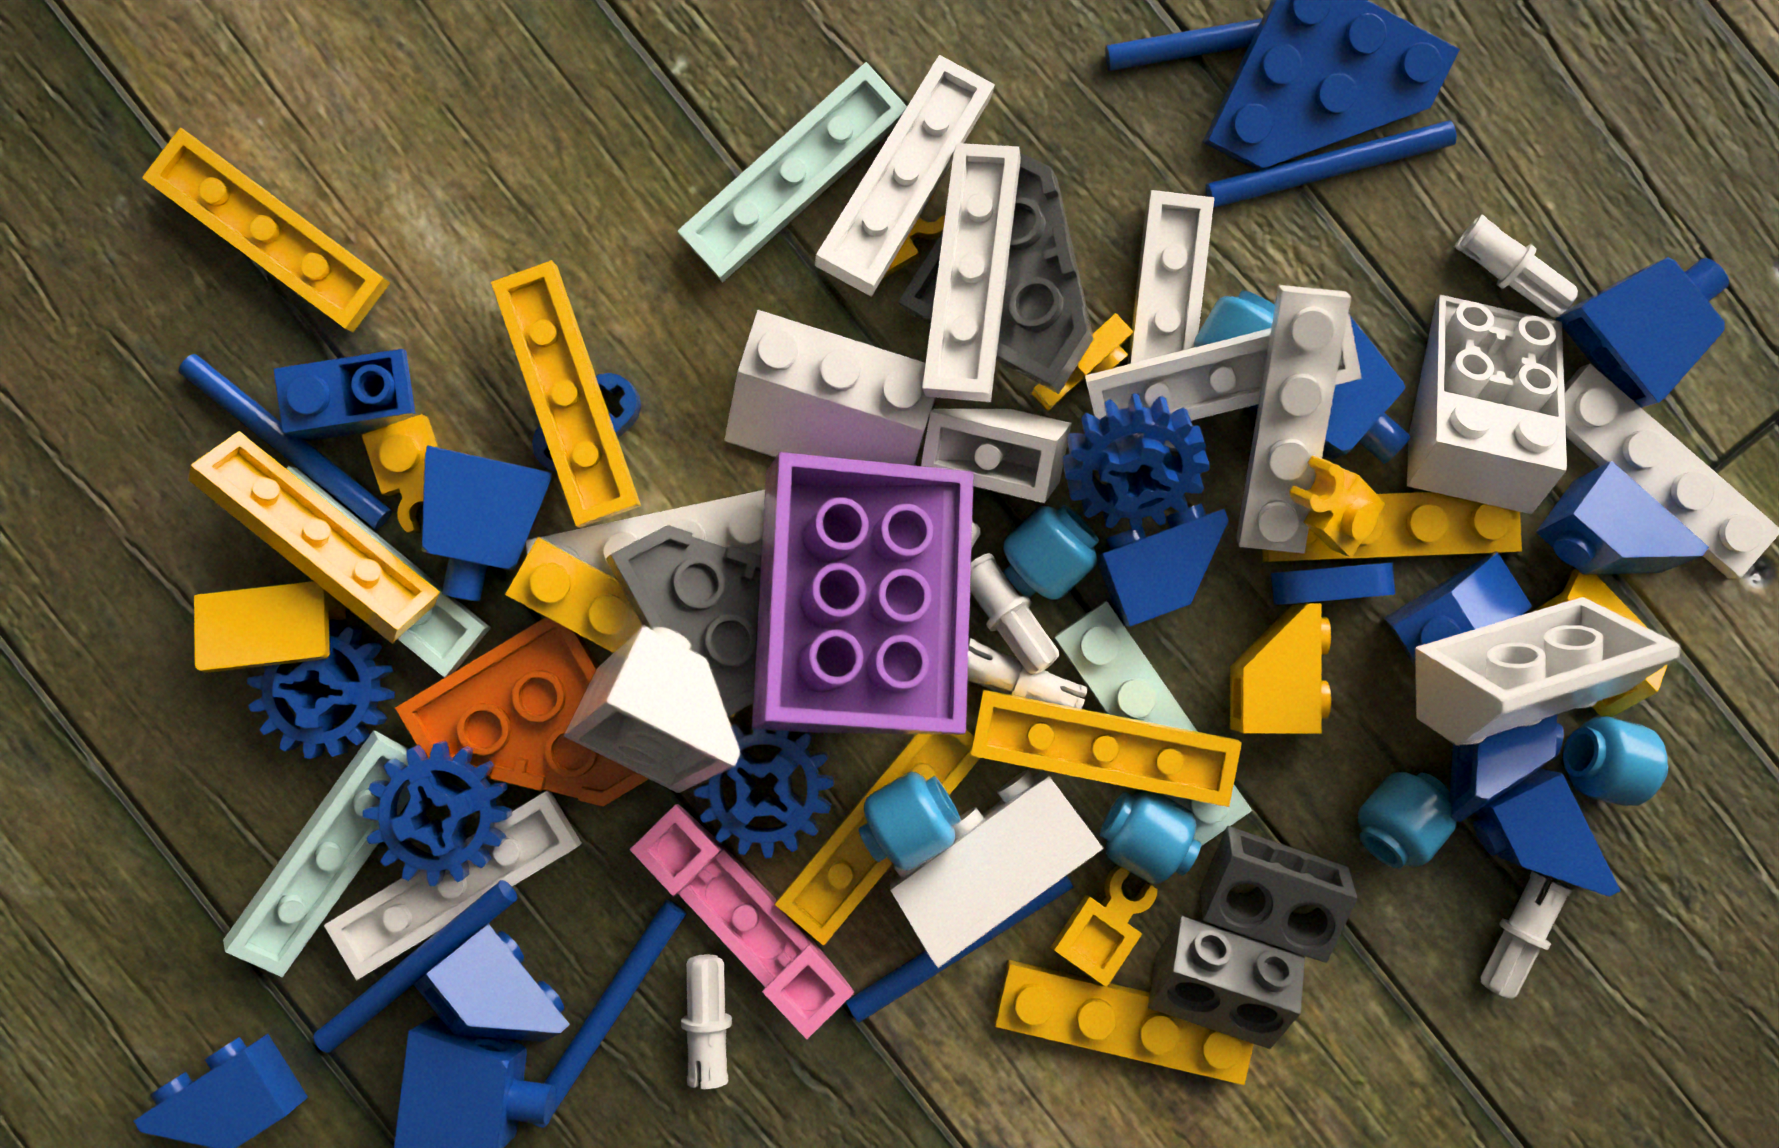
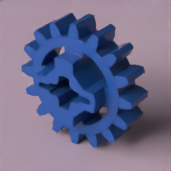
M1132 394L1129 399L1128 408L1119 410L1117 405L1109 399L1104 401L1106 416L1100 420L1088 413L1081 417L1085 434L1069 433L1067 442L1070 454L1063 456V466L1072 501H1082L1083 512L1086 517L1090 518L1103 511L1105 524L1108 528H1113L1121 517L1129 518L1132 531L1140 529L1143 517L1152 516L1153 520L1160 526L1166 523L1164 510L1172 507L1183 513L1188 510L1185 492L1202 493L1204 487L1200 473L1209 471V461L1205 452L1206 444L1199 425L1192 426L1189 413L1184 407L1170 415L1165 397L1159 396L1152 406L1147 408L1142 406L1139 394ZM1166 440L1178 450L1177 457L1172 456L1170 447L1164 445ZM1093 470L1099 471L1100 481L1107 482L1106 486L1094 476Z
M329 619L330 655L327 659L302 662L292 672H287L291 663L263 666L266 668L264 675L247 679V685L262 689V698L248 705L250 711H266L269 719L260 728L262 734H271L278 731L284 733L279 749L283 751L294 750L303 743L305 758L312 759L322 756L325 747L333 757L348 753V740L355 745L364 744L370 736L369 731L365 727L366 724H385L388 718L382 711L377 709L379 701L394 699L395 692L380 687V679L391 674L393 668L390 665H375L373 658L382 649L379 642L359 645L363 632L362 628L348 626L340 633L338 620ZM347 658H348V659L352 662V664L354 665V667H355V669H356V671H357V673H358L359 679L354 675V673H353V672L350 670V668L347 666V664H346V659H347ZM319 679L320 683L329 685L330 689H339L343 693L324 697L323 693L314 691V688L303 687L301 683L315 682V680ZM286 701H287V703L291 706V708L295 711V713H296V718L294 717V715H293V714L291 713V711L289 710V708H288V706H287V704H286ZM350 704L357 705L348 720L333 729V724L339 723L340 712Z
M739 723L730 726L740 754L735 765L726 771L728 772L727 775L736 782L737 802L729 809L723 794V776L725 771L710 777L709 783L702 784L694 789L695 797L710 798L711 806L700 815L702 822L718 818L723 826L719 829L715 839L721 843L732 834L740 838L738 854L741 855L747 853L753 842L761 843V849L765 858H772L776 842L780 840L783 841L791 852L797 850L799 841L796 832L801 829L805 833L815 836L819 831V826L811 817L812 813H829L832 805L825 798L819 796L820 790H826L834 786V777L819 775L817 770L828 760L827 753L819 752L810 755L806 750L813 737L810 732L804 733L795 740L789 736L790 731L776 730V732H772L766 729H753V733L747 734L746 730ZM758 744H769L783 748L775 758L755 759L751 754L743 751L744 748ZM799 764H801L807 779L805 804L800 801L801 798L792 789L791 774ZM771 772L778 778L774 790L780 798L775 799L770 795L764 796L761 800L754 798L751 792L756 784L750 775L753 773L757 777L763 778ZM774 815L782 823L786 822L774 828H757L748 825L752 818L756 816Z
M439 741L433 745L430 757L428 758L423 748L417 745L406 750L409 766L396 758L388 761L383 766L387 775L391 778L390 782L377 780L370 783L368 790L381 799L380 804L363 810V817L370 820H378L379 829L371 833L367 837L368 844H377L385 841L389 849L383 855L380 862L387 866L398 859L406 863L402 879L406 881L411 880L422 869L427 872L429 886H437L443 880L446 869H449L452 877L459 882L469 875L467 860L483 868L492 859L484 845L500 846L505 841L507 836L494 826L495 822L507 820L512 816V809L505 806H497L495 798L504 793L508 786L506 783L490 785L486 777L491 773L495 765L491 760L478 767L471 765L473 748L469 746L462 748L455 757H450L447 741ZM443 771L460 777L470 787L463 789L447 782ZM410 782L407 789L411 798L404 813L397 816L399 796L405 785ZM447 804L451 816L443 822L440 819L432 821L428 819L426 815L427 809L433 805L443 806ZM480 810L477 832L472 841L467 845L465 840L468 836L464 827L469 816ZM413 838L429 845L432 854L416 848L407 839Z

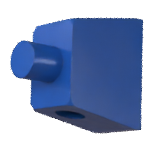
M1667 257L1635 272L1566 310L1555 319L1562 322V328L1592 365L1642 408L1663 400L1723 333L1725 322L1709 301L1729 286V278L1724 269L1709 258L1700 259L1684 272L1675 260Z
M1350 316L1362 379L1335 385L1322 455L1333 460L1346 455L1359 442L1385 464L1405 446L1411 437L1410 434L1385 413L1402 394L1405 385ZM1259 404L1249 406L1248 408L1257 414Z
M427 445L424 475L422 552L449 557L442 594L460 599L480 601L488 565L509 570L515 569L550 484L551 472Z
M432 1016L408 1032L394 1148H504L515 1137L518 1121L548 1125L555 1106L556 1087L551 1084L524 1081L527 1051L522 1044L507 1039L454 1035L440 1017Z

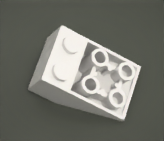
M1441 294L1438 296L1409 431L1411 437L1408 440V487L1533 514L1567 471L1562 322Z

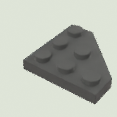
M1020 153L1021 161L996 361L1059 394L1094 338L1058 179L1050 166ZM943 232L898 301L907 313L930 325Z
M667 525L610 554L606 561L642 626L650 630L655 627L671 630L689 641L691 644L690 651L706 658L728 718L754 703L762 555L731 545L726 548L692 537L693 533Z

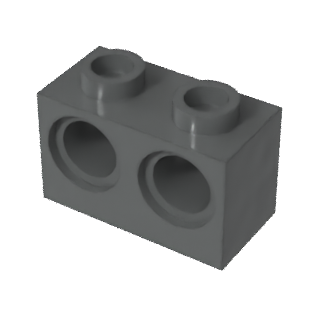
M1230 826L1226 827L1199 889L1203 921L1240 936L1246 935L1269 943L1273 947L1303 957L1307 956L1324 963L1328 962L1358 899L1348 867ZM1240 884L1257 886L1254 890L1247 893L1231 891L1233 887ZM1304 905H1312L1317 907L1313 911L1305 914H1298L1292 912L1296 908Z
M1181 916L1156 953L1148 1008L1271 1049L1301 1014L1305 957Z

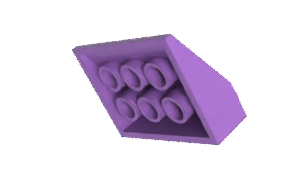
M784 452L778 453L766 471L752 729L814 733L966 734L973 471Z

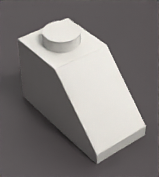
M933 409L930 411L921 466L973 471V486L1045 503L1060 483L1063 456L1066 453L1067 437L1072 423L1013 409Z

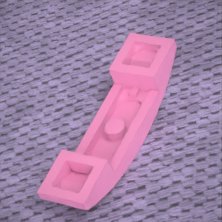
M675 804L629 849L672 896L680 895L764 985L765 989L762 992L806 1039L854 994V990L805 930L775 906L776 898L722 843H719L705 827L679 804Z

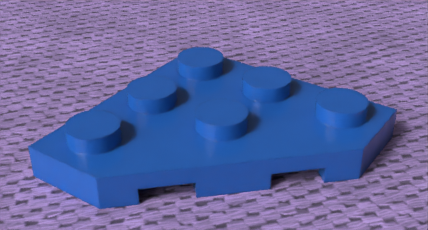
M1271 0L1202 143L1255 170H1259L1431 108L1460 49L1369 0Z

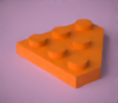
M547 617L395 707L416 745H420L428 758L430 757L433 745L439 741H447L450 757H455L462 748L469 746L473 748L471 765L478 767L490 760L495 765L488 775L490 779L538 791L546 790L603 807L648 780V778L564 737L599 665L581 635Z

